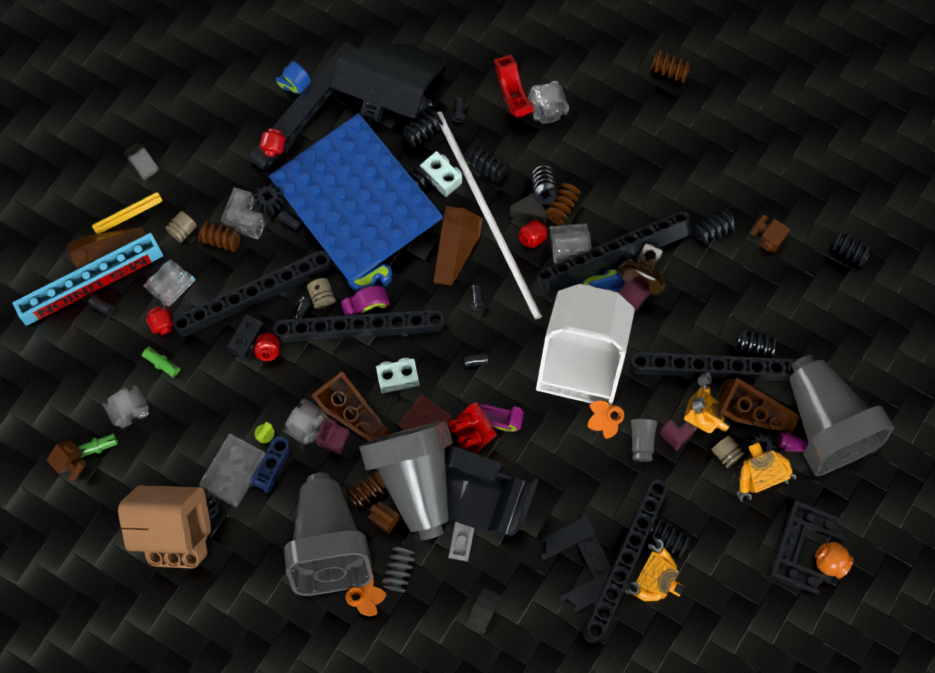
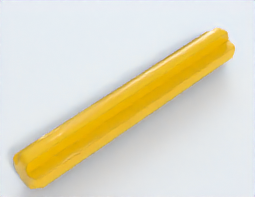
M155 192L93 224L92 227L96 234H100L162 202L159 193Z

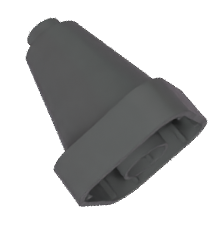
M807 355L791 365L794 373L789 380L809 443L803 455L815 476L824 475L874 452L886 442L894 430V426L882 406L869 408L824 360L815 361L812 355Z
M447 420L382 436L359 446L365 469H377L409 531H418L421 540L431 539L444 534L441 524L449 521L445 447L453 444Z
M326 473L310 475L307 478V482L301 486L293 541L287 543L284 547L286 574L293 592L298 595L312 596L348 590L353 587L365 586L373 580L371 557L366 536L357 530L339 483L331 479L330 475Z

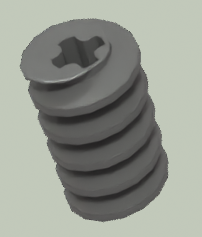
M393 547L391 551L396 555L389 556L392 562L387 563V567L390 570L384 572L388 578L382 579V582L387 585L383 587L397 592H406L401 585L408 584L403 578L410 577L406 569L413 568L408 564V561H415L410 556L414 552L400 547Z

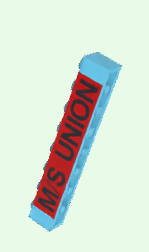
M149 233L12 303L20 319L27 326L163 257V254L153 235Z

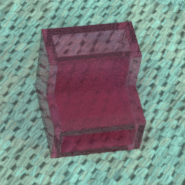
M640 276L626 282L619 292L635 308L634 311L639 309L644 300L651 294L649 282Z
M325 418L315 441L318 446L340 454L350 432L349 429L337 425V422Z
M670 420L662 428L660 435L678 451L695 434L697 428L688 421L679 428Z

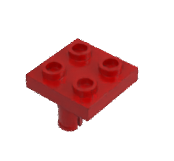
M477 402L469 405L456 419L448 422V427L452 428L451 432H455L459 438V445L463 444L460 447L475 454L497 435Z

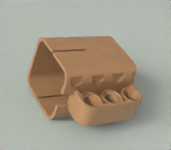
M139 485L120 502L118 515L124 544L128 551L145 552L147 562L155 567L195 568L206 557L207 547L205 540L211 531V523L205 492L202 487Z

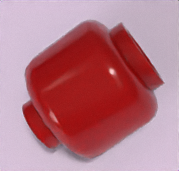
M268 129V131L262 133L259 147L262 151H265L264 155L275 157L276 154L283 152L286 140L285 136L282 135L283 132Z
M532 220L520 229L519 239L524 246L535 248L547 239V228L543 223Z
M159 306L148 312L146 322L152 333H160L162 336L172 331L170 327L173 326V317L168 308Z
M272 333L259 335L254 348L256 357L262 361L276 359L279 355L280 341Z

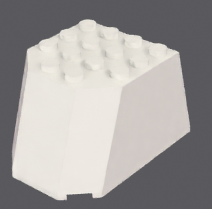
M578 284L558 291L545 337L536 390L588 403L606 401L612 406L627 350L635 308L619 293L595 288L590 285Z

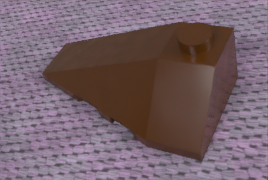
M446 206L434 283L448 286L454 284L466 259L470 256L474 245L480 238L483 218L464 208Z
M142 227L83 236L66 246L78 270L145 236L146 233Z
M342 371L335 374L311 395L324 412L368 441L390 433Z
M738 378L726 380L719 395V413L738 423L793 433L800 418V415Z

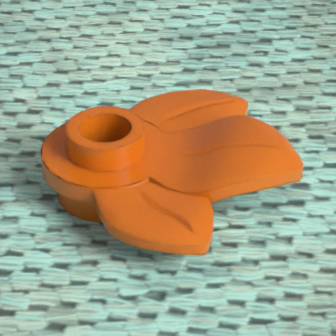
M606 401L591 403L589 406L594 415L589 419L587 427L595 431L603 430V435L606 439L614 436L618 431V424L624 419L623 409L616 405L610 406ZM613 411L617 413V418L615 419L611 417Z
M374 580L365 586L353 587L346 593L347 603L352 607H357L358 611L366 616L376 615L377 608L375 605L382 602L386 597V593L383 590L373 587ZM354 595L360 596L358 600L352 599Z

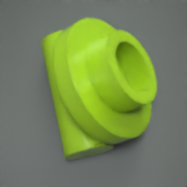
M268 422L258 426L255 430V439L260 443H269L274 438V429Z

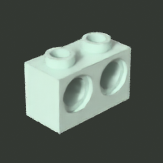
M437 151L420 165V168L430 177L433 185L445 197L462 184L461 171L457 167L453 168L446 156L440 155ZM434 165L440 166L439 169H433L432 167ZM447 177L453 178L452 181H445L444 179Z
M402 358L399 362H383L380 366H376L381 393L419 386L414 359ZM405 369L412 371L408 376L402 374ZM386 373L393 375L389 380L383 378Z

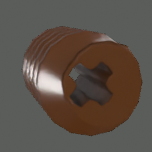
M660 50L655 55L650 70L654 66L655 73L662 69L661 75L664 76L668 72V78H672L675 74V81L682 77V83L684 84L690 71L689 60L682 64L683 58L676 61V55H673L669 59V53L667 52L662 56V50Z
M567 183L559 185L556 200L548 204V208L545 210L546 217L559 226H563L565 224L563 220L568 219L565 213L570 214L572 212L570 208L575 206L572 201H578L576 195H581L577 187Z
M206 220L202 225L198 235V242L210 243V245H216L218 248L224 247L225 250L231 249L232 252L237 250L241 240V235L238 234L237 228L231 232L230 226H227L226 230H224L223 224H220L217 228V223L213 222L210 226L209 220Z
M376 471L373 472L374 479L367 476L368 483L361 480V487L356 484L353 485L354 492L347 489V495L357 511L358 505L363 509L365 508L364 501L372 504L371 497L378 500V492L383 496L385 495L384 488L386 486Z

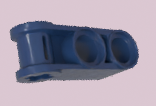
M279 436L272 440L258 469L251 478L250 486H256L264 490L266 494L270 493L291 451V446L286 438ZM281 443L286 444V447H285L284 450H282V451H277V450H276V447H277L279 444H281ZM274 460L277 462L274 468H267V464L270 461Z

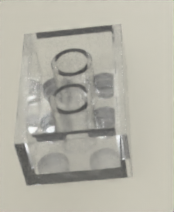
M229 434L199 486L204 491H209L210 494L237 508L250 486L253 474L265 456L264 451Z

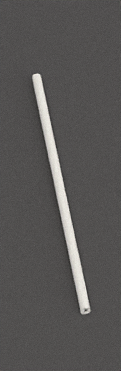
M437 112L443 122V125H439L534 318L539 319L542 315L442 112Z

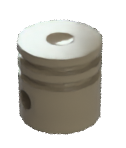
M180 211L172 219V223L170 222L169 226H166L165 229L177 241L182 243L183 239L197 225L187 214Z
M327 278L314 280L307 285L316 309L328 307L336 301Z
M730 435L712 448V451L719 460H723V465L726 464V468L732 466L745 455L744 452H741V448L738 449V444Z

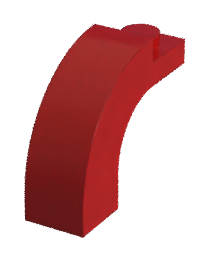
M512 55L495 59L494 63L499 84L511 114L518 117L533 112L532 105L523 91L517 63Z

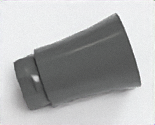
M650 419L630 420L633 460L652 461L658 422Z

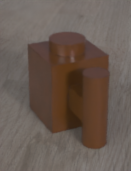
M761 215L749 233L752 236H756L758 232L762 233L763 235L759 243L764 249L775 253L787 237L790 229L776 219L768 226L765 224L768 217Z
M71 440L56 444L47 458L49 464L58 474L69 470L71 472L68 476L70 481H75L86 465L85 461L79 460L83 453Z
M380 501L377 505L373 504L368 511L369 521L387 534L391 532L400 519L398 513Z

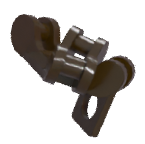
M645 243L637 259H625L621 262L617 269L618 273L625 282H629L638 276L648 280L650 292L654 295L664 291L666 282L660 272H656L654 267L662 254V249ZM653 250L656 256L646 261L645 252Z

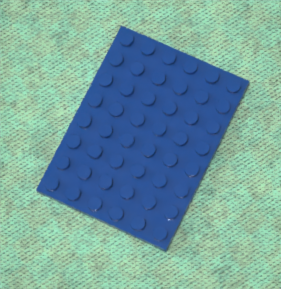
M359 113L269 175L270 180L276 187H280V192L284 193V198L350 284L443 218L442 214Z

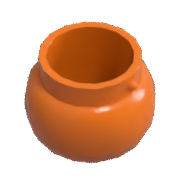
M837 542L822 544L815 554L818 569L824 574L835 576L838 579L848 573L854 561L853 557L849 555L848 550Z

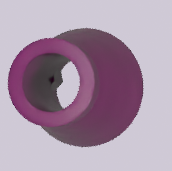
M786 432L779 435L777 447L781 448L782 451L804 452L809 443Z

